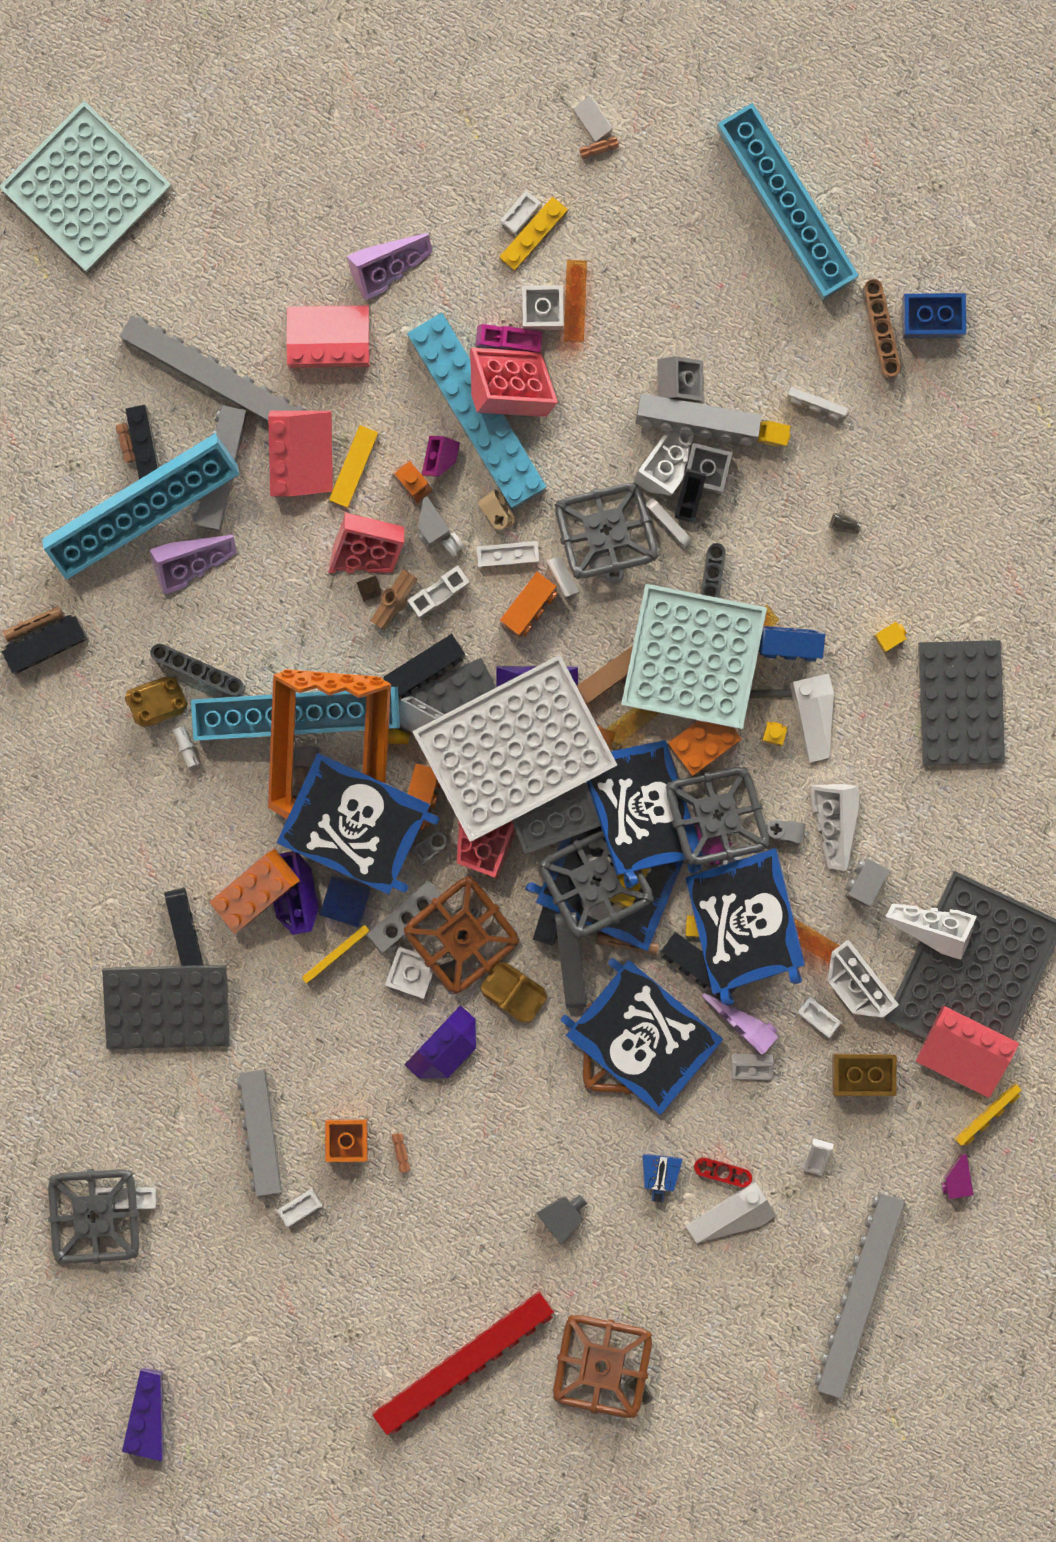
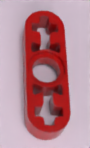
M700 1157L694 1163L695 1172L706 1178L739 1187H747L752 1182L751 1172L742 1167L706 1157ZM703 1161H706V1165L709 1167H713L712 1163L717 1164L714 1168V1176L709 1175L711 1173L710 1170L700 1172V1168L697 1167L698 1163L702 1164ZM725 1166L728 1168L729 1175L726 1178H720L717 1175L719 1167ZM732 1169H737L735 1174L738 1175L746 1172V1176L749 1177L748 1181L740 1183V1179L733 1177L734 1181H729L733 1174Z

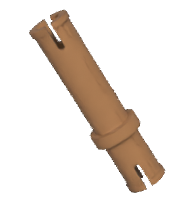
M57 606L24 622L21 620L19 624L2 632L6 641L10 642L23 635L26 636L30 632L64 616L60 607Z
M598 931L596 944L611 946L616 950L622 948L657 956L659 943L651 942L648 951H644L601 931Z

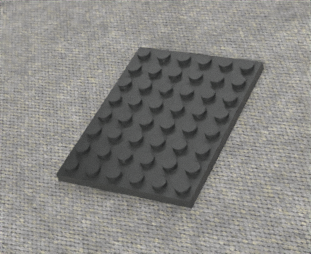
M953 871L936 908H938L939 912L958 910L977 916L963 957L960 960L941 954L920 941L894 996L899 1005L885 1015L884 1019L926 1039L941 1007L945 1006L1012 1039L1056 946V919Z

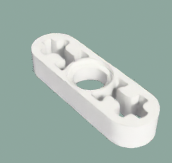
M652 498L646 503L648 511L682 547L686 548L692 542L689 535L656 500Z

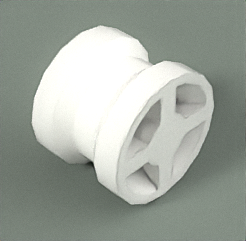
M454 532L450 534V538L441 541V544L453 558L459 550L466 548Z

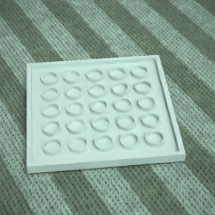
M83 101L0 185V189L87 273L172 185L93 108Z
M645 584L621 705L743 729L767 608Z

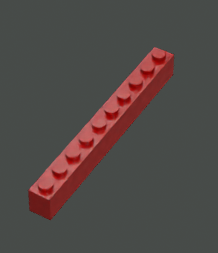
M539 1290L374 1411L372 1416L386 1435L389 1433L396 1434L403 1428L401 1424L407 1420L409 1422L415 1420L419 1416V1411L423 1408L426 1410L430 1409L436 1404L435 1400L438 1397L442 1396L444 1398L453 1391L452 1387L457 1383L460 1386L470 1379L468 1375L475 1371L477 1374L486 1367L485 1363L490 1359L495 1361L502 1356L503 1353L501 1351L506 1347H509V1349L513 1348L520 1342L518 1339L525 1334L527 1337L537 1330L535 1328L536 1325L541 1322L544 1325L553 1318L551 1315L554 1313L553 1308Z

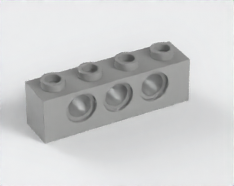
M427 881L373 928L367 936L382 953L385 951L390 953L398 946L396 942L401 937L404 940L407 938L405 932H403L407 924L402 922V915L409 912L415 917L421 912L417 907L418 901L426 899L431 904L433 898L437 899L441 895L440 892L430 881ZM428 916L418 925L424 924L429 919ZM389 926L397 928L398 934L396 937L390 938L387 936L386 930Z

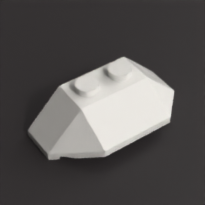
M846 940L832 951L827 981L852 1014L883 1018L899 1005L849 940Z

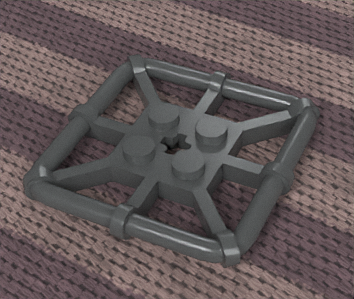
M635 482L599 490L595 488L591 492L566 497L560 501L557 500L555 503V514L561 533L560 541L564 545L569 568L576 579L590 578L610 572L619 573L620 570L644 565L657 559L658 550L651 526L652 518L648 515L643 493ZM628 491L618 508L603 510L601 497ZM635 495L641 518L625 523L623 511ZM595 499L598 512L583 515L568 507V505ZM564 513L582 522L585 532L572 536L569 535ZM607 527L611 529V531H609V535H605V533L603 532L601 533L603 528ZM643 527L649 549L631 541L628 530ZM587 540L590 551L580 566H577L572 544ZM628 547L643 556L618 562L614 550ZM609 552L612 564L586 570L595 555Z
M734 767L710 773L705 771L701 775L677 779L666 785L667 799L674 820L672 823L673 828L677 831L683 855L689 865H702L725 859L730 861L734 857L768 849L770 843L761 811L763 807L758 801L753 780L747 768ZM738 775L728 793L714 794L712 780ZM744 779L751 806L736 808L733 794L741 780ZM704 782L708 797L695 799L680 790L679 787ZM675 796L693 806L696 818L682 820ZM715 812L722 815L720 821L712 817ZM754 813L760 837L742 827L739 815ZM698 824L702 838L693 853H691L684 827ZM738 833L755 845L731 849L727 836ZM720 837L723 852L697 857L706 840Z
M602 829L579 841L578 839L574 840L573 844L547 856L539 863L541 875L554 898L552 900L554 905L558 906L568 928L577 938L591 935L613 923H619V920L645 908L654 899L651 888L641 870L634 871V874L637 876L638 883L644 893L622 887L615 869L613 870L608 860L609 850L607 844L602 856L590 862L588 861L582 848L603 838ZM577 851L584 865L571 871L551 863ZM549 871L570 877L576 889L561 895ZM596 877L602 880L599 887L590 884L593 881L592 878ZM619 894H624L641 901L615 913L609 899ZM577 895L581 897L585 905L578 926L565 904V901ZM604 903L610 916L584 928L590 909Z
M87 1169V1171L51 1175L48 1179L50 1210L48 1222L51 1225L52 1251L55 1257L54 1260L57 1263L93 1262L94 1264H100V1262L129 1260L139 1255L138 1217L140 1214L137 1211L135 1180L130 1170L94 1171V1169ZM121 1177V1180L109 1194L96 1195L95 1179ZM88 1180L89 1196H77L62 1181ZM127 1183L129 1211L115 1212L114 1197ZM56 1187L72 1200L73 1215H58ZM92 1210L95 1211V1214L99 1215L95 1222L90 1219ZM129 1217L131 1244L116 1232V1218ZM73 1220L74 1236L61 1250L59 1221ZM111 1236L126 1252L101 1253L100 1237ZM80 1238H92L93 1254L66 1255Z

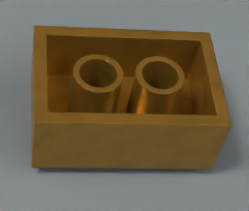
M832 1054V1095L897 1096V1055Z

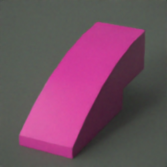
M480 324L477 326L475 346L501 350L541 352L543 332L509 326L500 327Z

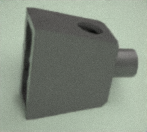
M580 1194L571 1202L564 1195L539 1209L536 1214L562 1244L583 1220L582 1215L578 1211L587 1205V1202Z

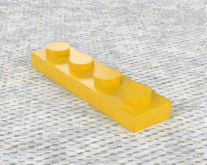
M552 196L499 256V259L515 272L567 213L568 209Z
M1013 1083L961 1131L954 1140L960 1146L970 1144L975 1139L973 1135L978 1130L984 1131L990 1125L989 1120L994 1116L996 1118L1005 1111V1105L1009 1102L1011 1104L1020 1097L1019 1093L1022 1089Z

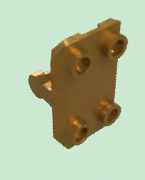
M163 677L129 689L124 698L131 710L135 724L141 727L153 726L163 720L180 715L188 706L175 677Z
M498 962L480 987L485 998L518 1021L530 1023L548 998L542 986L507 962Z

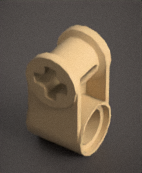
M493 490L478 501L481 510L486 514L495 529L509 528L514 524L515 516L498 490Z

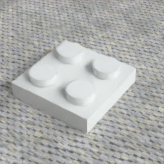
M398 947L385 985L424 999L433 971L430 967L425 966V961L419 953Z

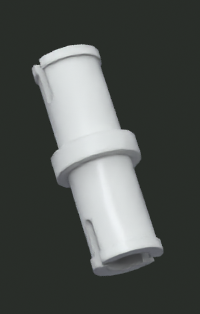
M185 726L173 730L179 745L178 750L180 753L182 752L187 768L190 769L191 767L198 766L200 763L193 749L195 746L193 742H190Z

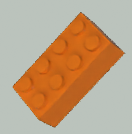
M273 849L261 857L209 903L232 932L236 934L299 883L300 879L277 850Z

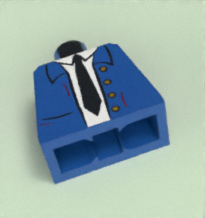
M643 1154L644 1188L653 1189L651 1201L664 1202L665 1191H674L682 1158Z

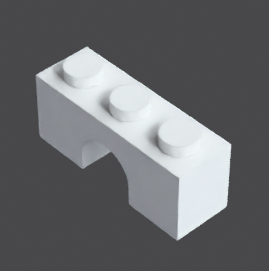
M456 566L432 586L421 590L407 601L419 619H421L469 586L470 582L459 566Z

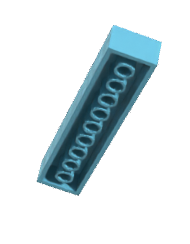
M749 104L717 124V131L821 300H825L855 282L859 277L857 271L754 104Z
M443 313L436 315L409 331L407 336L511 511L546 491L545 483L504 415L477 413L471 395L470 358Z
M215 433L43 538V549L67 580L240 474L238 466Z
M391 687L389 729L400 728L398 687ZM322 691L296 693L295 734L365 730L367 696L358 698L347 691L330 696ZM272 694L191 700L193 741L271 736Z

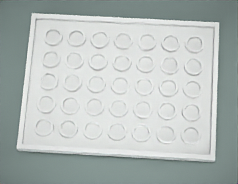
M561 655L542 663L412 731L470 842L617 766Z

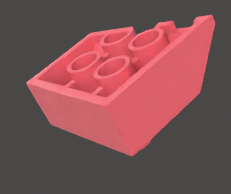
M345 513L334 542L328 573H335V571L346 570V573H354V570H366L368 573L393 572L404 544V527Z
M458 820L457 864L498 879L516 833L512 820L471 842Z

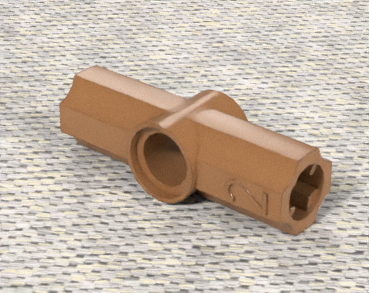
M403 569L393 586L387 588L382 593V603L370 621L381 629L386 630L395 614L406 607L407 596L418 578Z

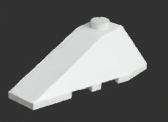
M666 431L637 472L633 482L650 493L672 495L683 479L694 434L684 435L678 431Z
M829 674L789 683L809 763L829 758L834 692Z
M845 784L812 785L813 813L816 812L819 824H817L818 831L822 832L824 840L822 846L828 868L846 871L859 809V786Z
M892 904L885 920L941 954L961 960L967 948L977 916L958 910L939 912L938 908H931L929 911L920 910L917 906Z
M753 1181L749 1186L742 1188L685 1226L695 1242L700 1243L758 1228L777 1215L756 1182Z

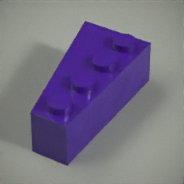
M142 1368L139 1373L122 1452L163 1461L165 1458L163 1372Z

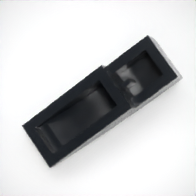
M690 469L686 470L674 518L694 523L706 473Z

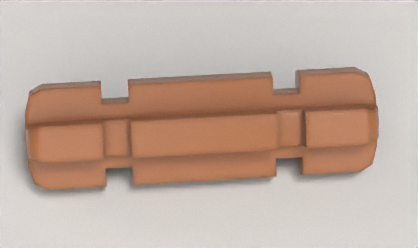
M616 137L608 138V141L602 140L590 144V147L584 146L579 149L582 159H586L590 155L595 156L607 152L610 148L611 150L619 147V143Z
M126 423L116 425V431L120 435L118 439L122 453H125L123 455L125 463H132L135 461L134 452H132L133 446L130 434L127 433L129 431L128 425Z
M395 1133L392 1135V1140L395 1143L394 1149L397 1162H399V1172L406 1173L410 1171V1165L407 1163L408 1156L405 1143L403 1144V1133Z

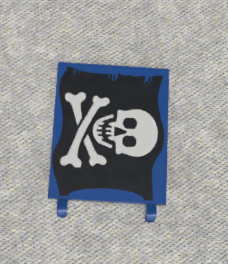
M666 740L610 751L617 766L587 781L616 875L624 874V883L627 888L638 884L634 871L686 860L677 831L673 828L672 823L674 820L665 788L669 782L671 783L678 779ZM675 796L682 820L691 819L686 802ZM694 825L684 827L691 853H693L699 843ZM700 850L697 857L703 856L702 850ZM688 864L690 873H696L702 869V865Z
M317 753L276 843L386 894H390L392 888L407 892L409 886L396 880L423 820L437 825L440 818L427 812L430 807L429 803Z
M601 826L560 841L557 851L573 844V841L576 839L579 841L601 830ZM605 837L582 848L589 862L602 856L606 845ZM577 851L551 863L571 871L584 865ZM609 853L608 860L614 870V865ZM683 861L650 868L645 878L651 888L652 896L654 897L653 902L649 903L645 908L619 920V923H613L599 931L644 951H648ZM549 871L561 895L576 889L570 877ZM596 877L592 878L593 881L590 884L599 887L602 880ZM545 881L542 887L533 882L527 883L525 890L538 895L535 903L561 913L558 906L554 905L552 901L554 898ZM577 895L565 901V904L570 912H576L577 921L580 922L585 905L581 897ZM635 898L633 904H635V903H637V902H639V901H641V900ZM609 901L615 913L624 909ZM604 903L590 909L585 925L590 926L610 916Z
M776 848L685 878L712 992L714 995L720 993L722 1004L730 1006L734 1003L730 993L731 989L789 971L791 983L799 984L802 982L798 968L805 966Z
M611 958L608 964L618 972L576 1023L567 1015H563L561 1022L571 1029L566 1034V1037L661 1115L723 1041V1038L630 960L623 966L616 959Z

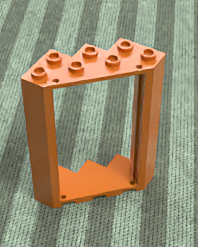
M285 669L273 675L269 809L287 819L297 799V796H292L297 692L303 693L316 688L329 696L343 691H347L358 698L367 696L362 773L383 783L386 782L390 683L378 676Z

